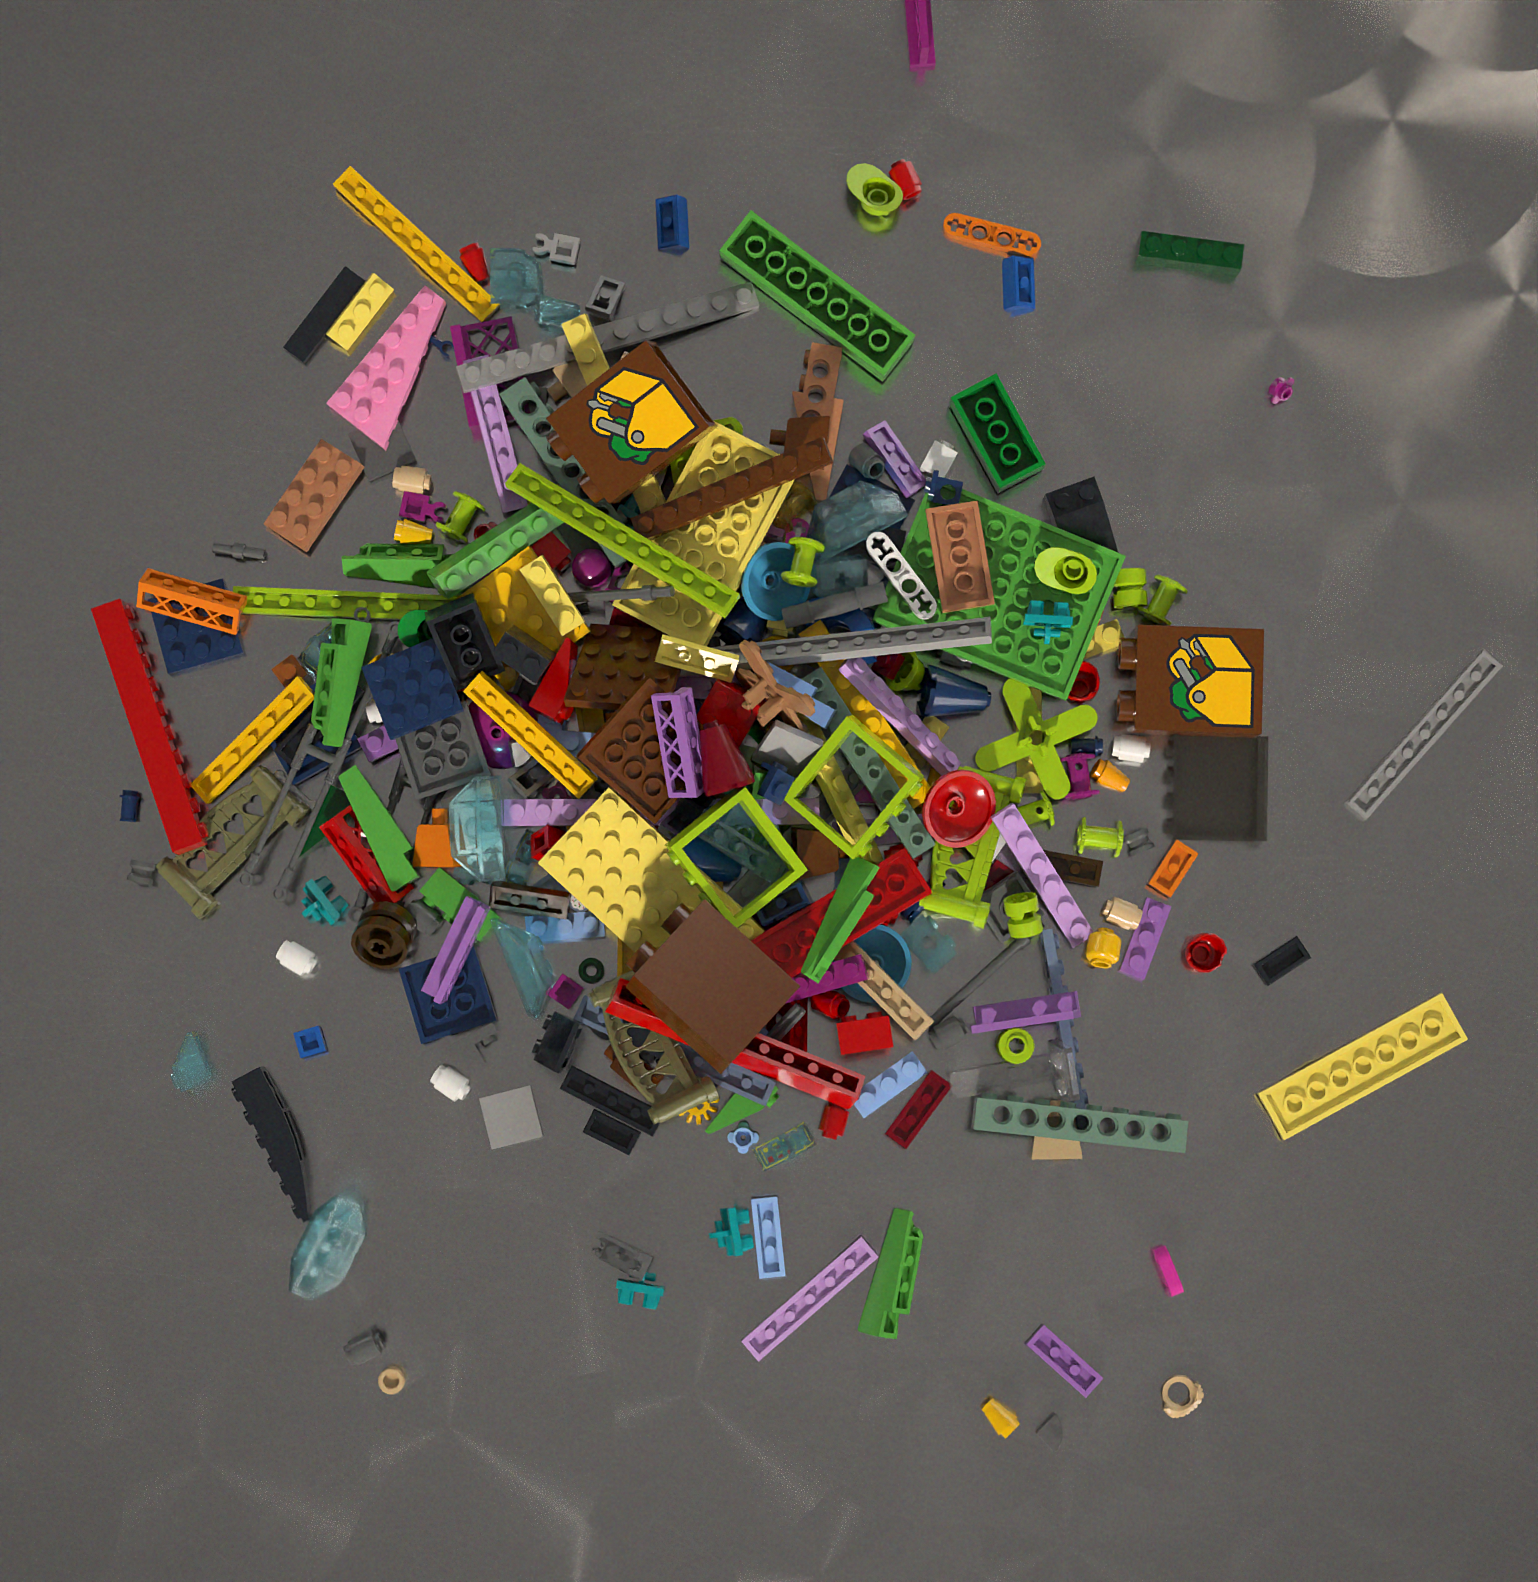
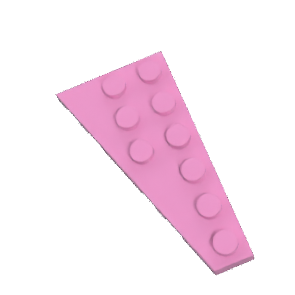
M427 286L420 290L326 403L385 451L389 445L388 440L392 430H395L398 423L397 418L401 408L407 401L420 369L421 359L427 352V345L432 332L436 330L446 305L445 300Z

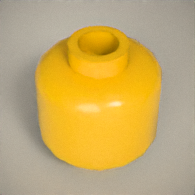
M1099 928L1098 931L1088 935L1086 958L1091 961V965L1098 968H1110L1112 964L1117 963L1121 949L1120 937L1114 934V931L1110 928Z

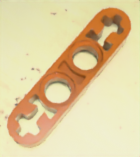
M959 213L949 214L943 222V231L949 238L1010 254L1031 258L1038 254L1041 247V240L1037 234ZM953 220H957L959 226L966 227V222L971 223L968 228V236L963 235L965 229L957 228L956 232L951 231V226L947 224H952ZM975 226H983L987 234L984 238L979 239L974 237L972 229ZM1001 232L1009 233L1012 238L1011 242L1007 245L1000 244L997 240L998 234ZM1016 235L1020 236L1019 241L1026 243L1028 239L1033 240L1032 244L1036 247H1032L1028 251L1026 250V245L1018 243L1017 248H1014Z

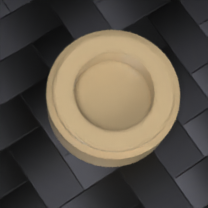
M397 1367L384 1369L378 1378L380 1389L387 1394L398 1393L404 1387L406 1381L405 1374Z

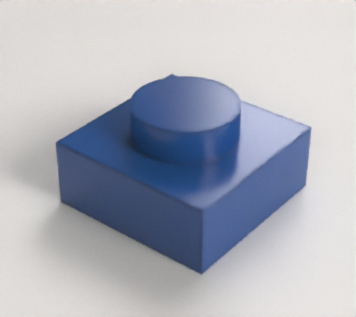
M320 1025L293 1033L300 1058L327 1051Z

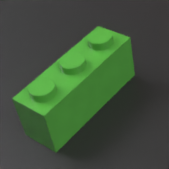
M441 867L435 871L419 891L424 895L421 900L432 909L438 906L444 911L441 916L450 924H453L466 896L482 902ZM490 909L476 939L482 942L502 917Z

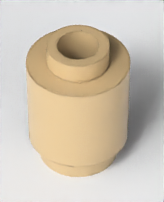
M404 465L401 468L395 467L393 488H398L402 492L408 491L423 495L425 490H430L432 475L428 474L427 469Z
M1114 896L1111 900H1106L1102 914L1105 915L1104 920L1127 930L1130 928L1135 930L1140 923L1143 910L1138 909V905Z

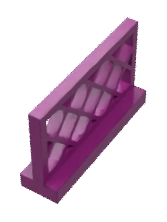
M904 0L910 68L935 66L931 1Z
M512 316L464 326L460 324L450 326L457 366L462 365L464 360L476 358L479 353L489 355L490 357V354L482 350L489 338L501 344L495 355L500 354L504 348L510 351L518 349ZM508 324L509 334L504 341L492 335L497 326ZM480 330L486 336L480 345L476 346L470 342L468 332ZM510 339H511L512 347L507 344ZM471 347H473L474 349H476L475 352L473 353V355H472ZM503 382L496 384L497 389H499V387L503 390L508 389L507 387L502 385ZM471 392L463 393L469 428L471 431L480 430ZM529 403L524 406L525 413L531 414ZM504 404L502 407L503 412L508 414V416H505L506 423L516 421Z

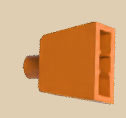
M433 808L432 824H420L417 827L413 867L469 866L462 824H448V808Z

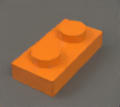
M1176 839L1147 884L1170 898L1199 853Z

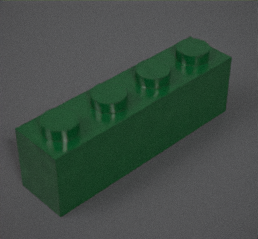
M1141 231L1137 243L1135 264L1237 277L1242 269L1245 244Z

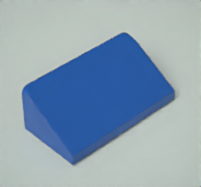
M680 195L655 199L658 250L689 248L687 199Z
M1012 255L1003 259L1004 309H1035L1034 258Z

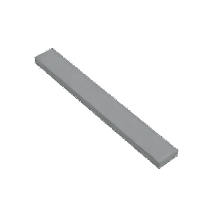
M1482 649L1345 804L1363 820H1366L1503 665L1485 649Z

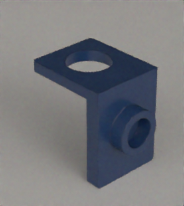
M934 470L933 477H927L924 492L929 493L927 501L942 505L959 504L963 482L938 477L939 471ZM944 485H951L955 488L956 494L952 499L947 500L941 496L940 490Z

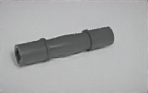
M883 581L860 588L855 587L853 591L830 595L812 602L806 600L804 603L782 608L781 611L786 629L811 622L815 623L814 620L837 616L858 608L863 610V608L888 602Z

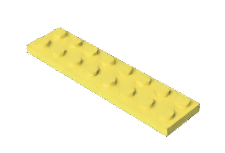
M1439 993L1257 1094L1281 1138L1286 1140L1468 1040L1443 993Z

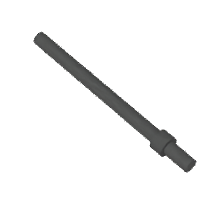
M653 584L632 589L570 592L568 595L574 603L641 598L644 601L656 600L657 597H673L675 589L673 586L656 587Z
M1034 936L1014 938L1010 945L931 1016L934 1022L927 1030L931 1031L933 1026L939 1024L1021 948L1025 949L1031 943L1030 940Z

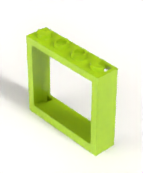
M850 715L842 721L795 779L784 801L848 856L855 859L860 855L864 857L872 849L871 841L876 835L880 838L890 827L887 822L893 815L898 817L907 806L904 801L909 795L914 797L920 791L919 789L923 786L920 782L925 776L856 717ZM852 732L908 778V781L854 846L798 799Z
M744 786L734 788L665 844L669 850L667 855L675 866L680 864L685 871L682 874L684 879L690 886L696 885L701 892L698 895L700 900L703 901L705 899L736 928L808 871ZM739 803L789 871L733 916L682 848Z

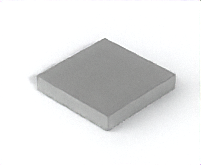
M775 720L753 752L752 760L760 764L764 761L770 765L775 761L787 767L786 773L796 779L821 749L823 740Z
M531 1085L479 1098L491 1149L543 1137Z

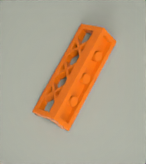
M147 568L139 580L136 607L236 635L239 631L240 615L247 604V596ZM145 592L154 594L158 602L153 603L144 600ZM169 601H179L183 609H174ZM194 608H203L208 613V616H199ZM219 615L232 616V625L224 623Z

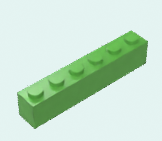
M530 503L426 573L438 593L450 599L564 522L537 505Z

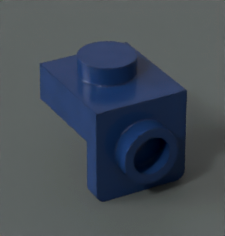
M763 761L761 766L769 771L757 794L781 806L795 777L786 773L787 767L775 761L772 765Z

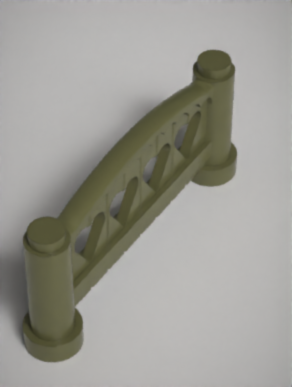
M262 765L257 766L250 773L252 777L250 784L224 798L200 820V822L205 823L209 836L205 837L206 841L213 839V835L218 831L223 833L226 854L207 850L205 846L180 855L176 854L173 859L167 856L156 865L158 873L192 907L191 912L198 919L206 916L217 905L218 901L211 893L255 851L283 788V784ZM288 790L268 837L285 821L292 827L299 825L310 814L312 809L304 801L300 802ZM259 795L261 797L264 817L247 814L243 811L244 804L251 802L252 796ZM236 813L242 815L245 835L227 832L224 829V824L227 821H232V816ZM197 850L204 851L208 872L187 867V860L194 857Z
M631 970L592 989L588 996L594 1008L599 1006L603 1010L609 1040L620 1065L638 1091L651 1103V1109L647 1110L653 1124H661L706 1101L711 1103L719 1099L715 1085L708 1075L697 1079L678 1041L651 1031L643 1045L635 1047L632 1044L633 1038L628 1036L627 1030L631 1027H644L631 1022L623 1024L619 1017L605 1012L614 986L620 978L630 981L635 974ZM643 1050L663 1052L656 1067L651 1071L645 1069V1061L639 1058V1053ZM653 1074L676 1076L664 1094H659L656 1091L657 1085L651 1081Z

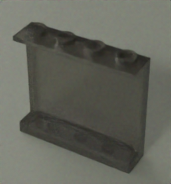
M1173 734L1171 740H1167L1166 755L1171 756L1170 766L1166 767V782H1170V792H1166L1165 806L1170 808V817L1165 819V834H1169V840L1267 841L1269 736L1250 738L1178 736V734Z

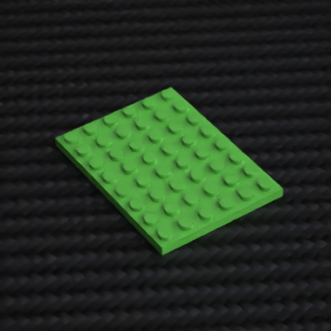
M944 485L940 490V494L944 499L949 500L955 496L956 491L953 486ZM962 489L959 503L978 501L995 604L942 613L925 509L947 505L928 502L929 493H925L901 550V555L937 603L936 612L929 619L918 618L892 583L888 581L885 589L888 602L878 605L872 621L887 628L990 617L992 643L943 648L940 650L1066 701L1126 556ZM1051 547H1060L1080 552L1094 563L1097 571L1096 582L1089 591L1082 594H1073L1050 587L1042 583L1036 576L1034 569L1036 558L1042 551ZM897 560L893 572L900 570L901 563L899 560ZM906 579L902 582V589L906 593H912L917 588L916 582L912 579ZM920 591L916 597L910 599L912 603L915 599L918 600L920 603L918 610L920 612L926 611L930 613L929 607L931 603H924L920 598V595L924 594L923 591ZM1031 600L1044 602L1043 615H1053L1054 603L1064 602L1069 603L1070 617H1073V625H1071V628L1051 627V629L1061 630L1060 637H1050V643L1044 644V636H1034V628L1044 629V627L1023 625V617L1027 614Z

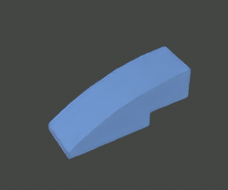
M769 662L774 671L772 675L778 684L787 688L792 687L801 694L806 693L814 700L815 713L811 717H806L827 729L836 710L814 699L818 688Z

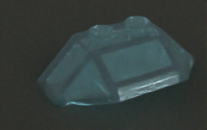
M859 481L816 504L806 538L822 543L825 549L822 553H815V564L817 565L863 541L870 534L879 532L908 517L909 515L898 494L864 481Z
M502 775L477 776L449 803L451 856L479 882L506 881Z
M739 803L697 836L704 843L770 884H773L782 877L787 869V866ZM710 806V807L704 809L703 813H705V812H706L708 809H710L712 806ZM774 824V826L777 828V830H778V831L780 832V834H781L780 827H779L778 825Z
M493 918L490 920L525 1011L528 1016L535 1019L539 1017L553 984L551 978L553 969L547 959L544 960L541 951L544 950L542 941L538 935L535 936L533 933Z
M336 1194L314 1211L291 1257L290 1292L313 1301L318 1295L329 1291L343 1282L366 1236L361 1205Z

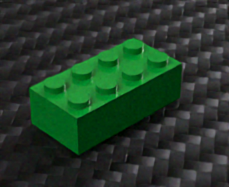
M997 373L950 397L949 405L997 493L1044 469L1046 463Z

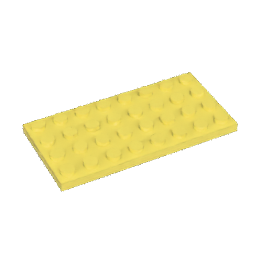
M715 422L718 427L696 444L666 503L780 454ZM794 480L650 541L736 591L748 562L761 545ZM633 564L621 589L641 588L643 585L653 584L656 587L670 585ZM675 589L673 597H657L656 600L644 601L642 598L614 600L612 604L671 637L703 646L708 645L722 618L719 614Z
M611 786L604 791L538 862L540 866L634 952L646 941L650 942L658 950L671 936L661 925L681 903L685 904L693 912L702 902L698 896L701 893L696 885L692 887L688 884L682 875L685 873L680 864L675 866L667 855L669 850L665 844L669 840ZM695 865L733 916L743 909ZM752 916L737 928L750 941L765 931V928Z

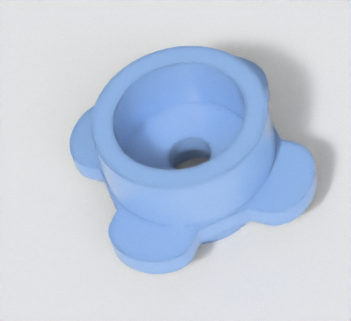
M740 1122L738 1128L734 1132H730L727 1138L730 1143H734L738 1147L739 1153L744 1154L748 1152V1148L753 1143L758 1142L759 1135L749 1129L748 1123ZM742 1135L746 1136L745 1140H741Z

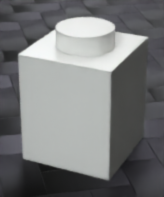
M935 440L920 467L921 473L932 478L934 470H938V477L945 478L958 452L954 451L955 447L946 441L938 442Z

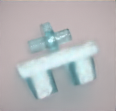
M535 295L537 308L534 310L535 322L563 328L562 323L580 316L579 304L544 295Z

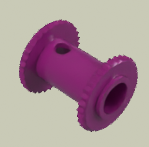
M1077 753L1060 758L1061 763L1067 762L1071 793H1068L1064 797L1065 799H1085L1100 793V790H1091L1088 760L1095 758L1094 754ZM1076 764L1080 765V770H1076Z

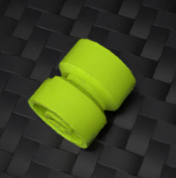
M1120 569L1114 587L1117 588V591L1113 593L1114 608L1134 609L1148 606L1147 591L1143 589V586L1147 584L1146 569Z
M1022 892L1004 898L1005 914L1010 917L1007 925L1011 937L1027 938L1040 934L1043 931L1041 915L1036 913L1039 910L1036 893Z

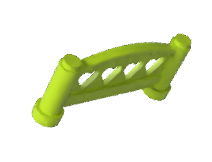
M959 766L958 770L976 772L989 782L996 799L995 813L1008 806L1009 801L1020 804L1026 785V778L1016 776L1013 779L969 766ZM953 801L950 802L949 808L953 806ZM993 821L987 832L979 840L965 846L975 859L952 864L950 857L954 854L953 848L934 841L935 846L932 851L930 889L933 893L920 900L919 906H923L926 910L973 922L975 927L985 928L991 903L981 901L1000 836V832ZM950 868L955 869L968 884L945 889L943 881L947 879L946 871Z

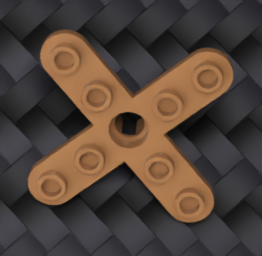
M743 640L739 647L755 674L748 669L744 670L741 668L735 672L739 683L748 690L743 695L746 701L741 704L742 707L747 710L753 709L765 698L767 702L759 708V713L757 714V719L761 726L764 727L779 713L785 724L809 733V729L798 719L796 713L799 712L811 717L815 713L814 700L806 693L801 694L792 687L787 688L778 684L772 675L774 673L772 667L760 655L762 653L760 647L754 641Z

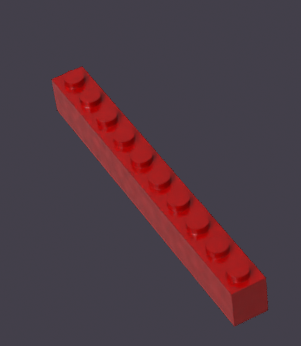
M121 598L91 608L173 853L180 855L208 845L205 838L209 836L207 827L204 822H200L197 814L200 812V806L195 797L192 798L189 788H192L190 777L187 773H183L181 764L184 763L183 756L179 748L175 749L173 740L176 739L175 732L171 724L167 725L165 715H168L163 700L159 701L156 691L160 690L155 676L151 677L148 667H151L150 658L147 652L142 651L140 645L143 642L139 628H134L132 619L135 618L133 608Z
M623 978L618 980L610 995L605 1010L606 1013L688 1045L626 988L629 983L628 980ZM760 1033L732 1061L736 1065L846 1109H850L859 1099L865 1075Z

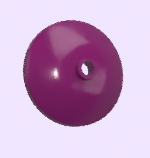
M505 691L538 722L534 710L528 706L529 703L519 695ZM472 701L468 707L488 766L494 768L511 767L512 762L508 741L513 740V738ZM493 729H500L501 736H495L493 734Z

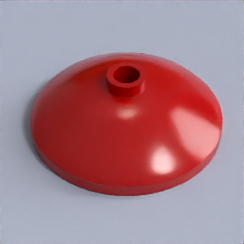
M955 770L944 774L934 782L924 799L922 817L926 830L935 841L947 847L960 848L976 842L987 832L992 824L990 817L995 814L996 810L994 791L989 782L976 772ZM953 801V806L949 808L950 802Z

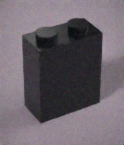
M513 625L504 633L491 654L536 684L544 675L557 653Z

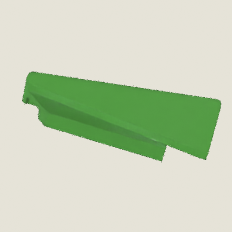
M367 543L360 547L358 554L342 556V566L345 576L435 588L426 572L453 554L445 555L444 544ZM471 585L463 589L462 592H466L468 589H470Z
M332 618L331 644L321 643L311 722L314 728L321 730L324 736L323 745L335 747L343 745L372 628L371 623Z
M354 765L339 776V780L391 891H397L421 877L406 856L414 850V847L374 788L365 779L358 767Z
M861 857L850 858L801 969L802 974L816 983L820 982L874 897L866 889L880 867Z
M895 1208L859 1322V1332L877 1337L897 1339L899 1313L907 1315L910 1313L923 1242L921 1229L915 1227L912 1221L913 1211Z

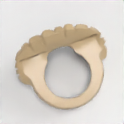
M1181 1376L1169 1379L1162 1390V1398L1165 1402L1163 1410L1166 1411L1165 1413L1171 1418L1188 1415L1202 1402L1204 1393L1202 1392L1201 1385L1194 1384L1188 1378ZM1181 1382L1188 1387L1190 1393L1188 1404L1180 1406L1170 1400L1168 1389L1173 1383Z

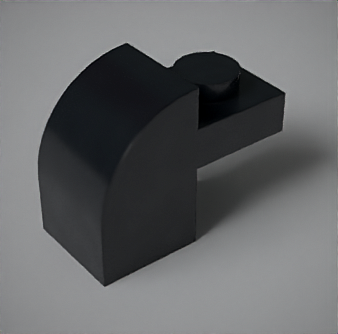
M705 793L697 798H680L675 810L660 823L657 830L671 840L714 805L716 797L713 795L705 796Z

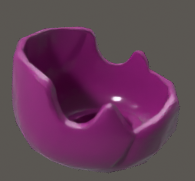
M586 548L577 553L572 561V574L583 586L590 588L599 587L610 578L612 563L603 551Z

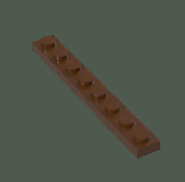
M820 437L631 518L635 532L649 540H653L833 463L825 439Z

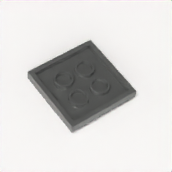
M467 701L461 702L464 709L463 712L395 739L416 800L491 776Z

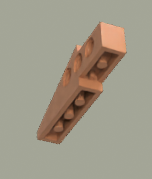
M812 342L811 350L806 349L803 364L808 365L806 375L801 374L799 390H803V393L793 391L792 400L796 418L830 416L827 446L832 460H834L844 402L842 399L834 398L842 347ZM817 367H822L827 371V374L822 378H818L813 374V370ZM813 392H818L822 395L823 399L818 403H813L809 400L808 396ZM833 463L825 466L824 470L818 469L809 473L815 504H826Z

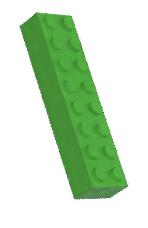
M750 210L719 250L720 259L749 281H752L753 284L832 344L842 347V351L882 382L915 340L913 332L752 210Z

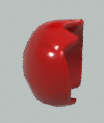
M1082 661L1067 698L1071 702H1087L1093 699L1099 690L1100 677L1097 668L1090 662Z
M1212 933L1194 935L1187 943L1185 949L1186 962L1197 972L1209 973L1222 965L1223 957L1227 954L1224 940Z

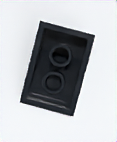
M1095 477L1045 494L1043 501L1052 526L1118 552L1105 504Z
M474 593L424 612L426 623L457 691L467 687L481 671L489 677L505 671L502 661L491 654L496 646Z
M554 1011L553 1016L548 1014L542 1029L546 1030L543 1039L538 1038L532 1050V1053L536 1054L533 1060L556 1073L564 1072L585 1024L557 1011Z

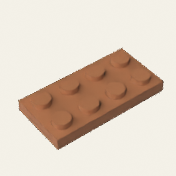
M321 439L264 522V525L303 551L308 552L365 467Z
M978 501L925 509L942 613L994 605Z

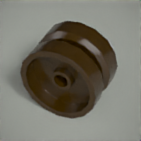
M380 901L368 905L362 912L358 925L352 934L351 946L354 953L361 961L371 967L392 969L401 965L406 959L410 945L416 935L417 926L414 917L407 909L396 903Z

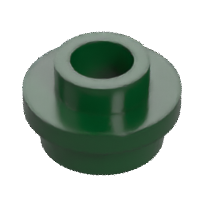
M587 958L579 965L578 973L584 982L595 984L603 978L605 968L600 960ZM589 966L596 967L597 972L595 975L590 976L587 974Z

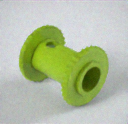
M455 491L452 495L458 498V501L445 525L438 522L435 525L448 537L467 543L469 540L463 536V533L476 510L485 512V507L473 497Z
M793 537L788 542V544L795 547L791 569L781 573V578L795 586L814 587L817 584V580L811 576L815 553L824 552L825 547L822 543L810 538Z
M1155 575L1154 579L1160 583L1147 609L1139 607L1138 611L1144 617L1157 624L1170 626L1172 623L1166 619V616L1176 595L1179 592L1187 594L1188 591L1171 578Z
M1040 791V800L1016 807L1027 825L1048 819L1051 826L1055 824L1054 811L1044 791ZM1036 808H1040L1042 813L1037 814Z
M1082 817L1077 831L1076 843L1078 845V852L1082 854L1084 846L1114 849V857H1118L1123 845V823L1118 821L1116 828L1086 825V817Z
M1019 1027L1008 1028L997 1037L998 1039L995 1043L996 1051L1005 1062L1019 1064L1026 1062L1033 1055L1035 1048L1034 1040L1025 1029L1023 1030ZM1014 1038H1017L1021 1048L1013 1053L1009 1043Z

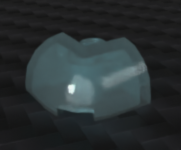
M490 248V303L516 304V309L534 306L540 302L543 297V275L540 262L538 263L534 257L525 253L526 250Z

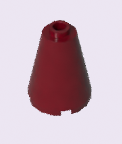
M719 720L704 723V729L699 731L702 781L705 796L727 792L730 789L740 788L755 782L754 774L726 724H719Z

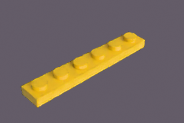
M483 671L463 691L578 799L598 779Z
M297 676L192 782V788L206 804H211L314 700L315 692L302 677Z

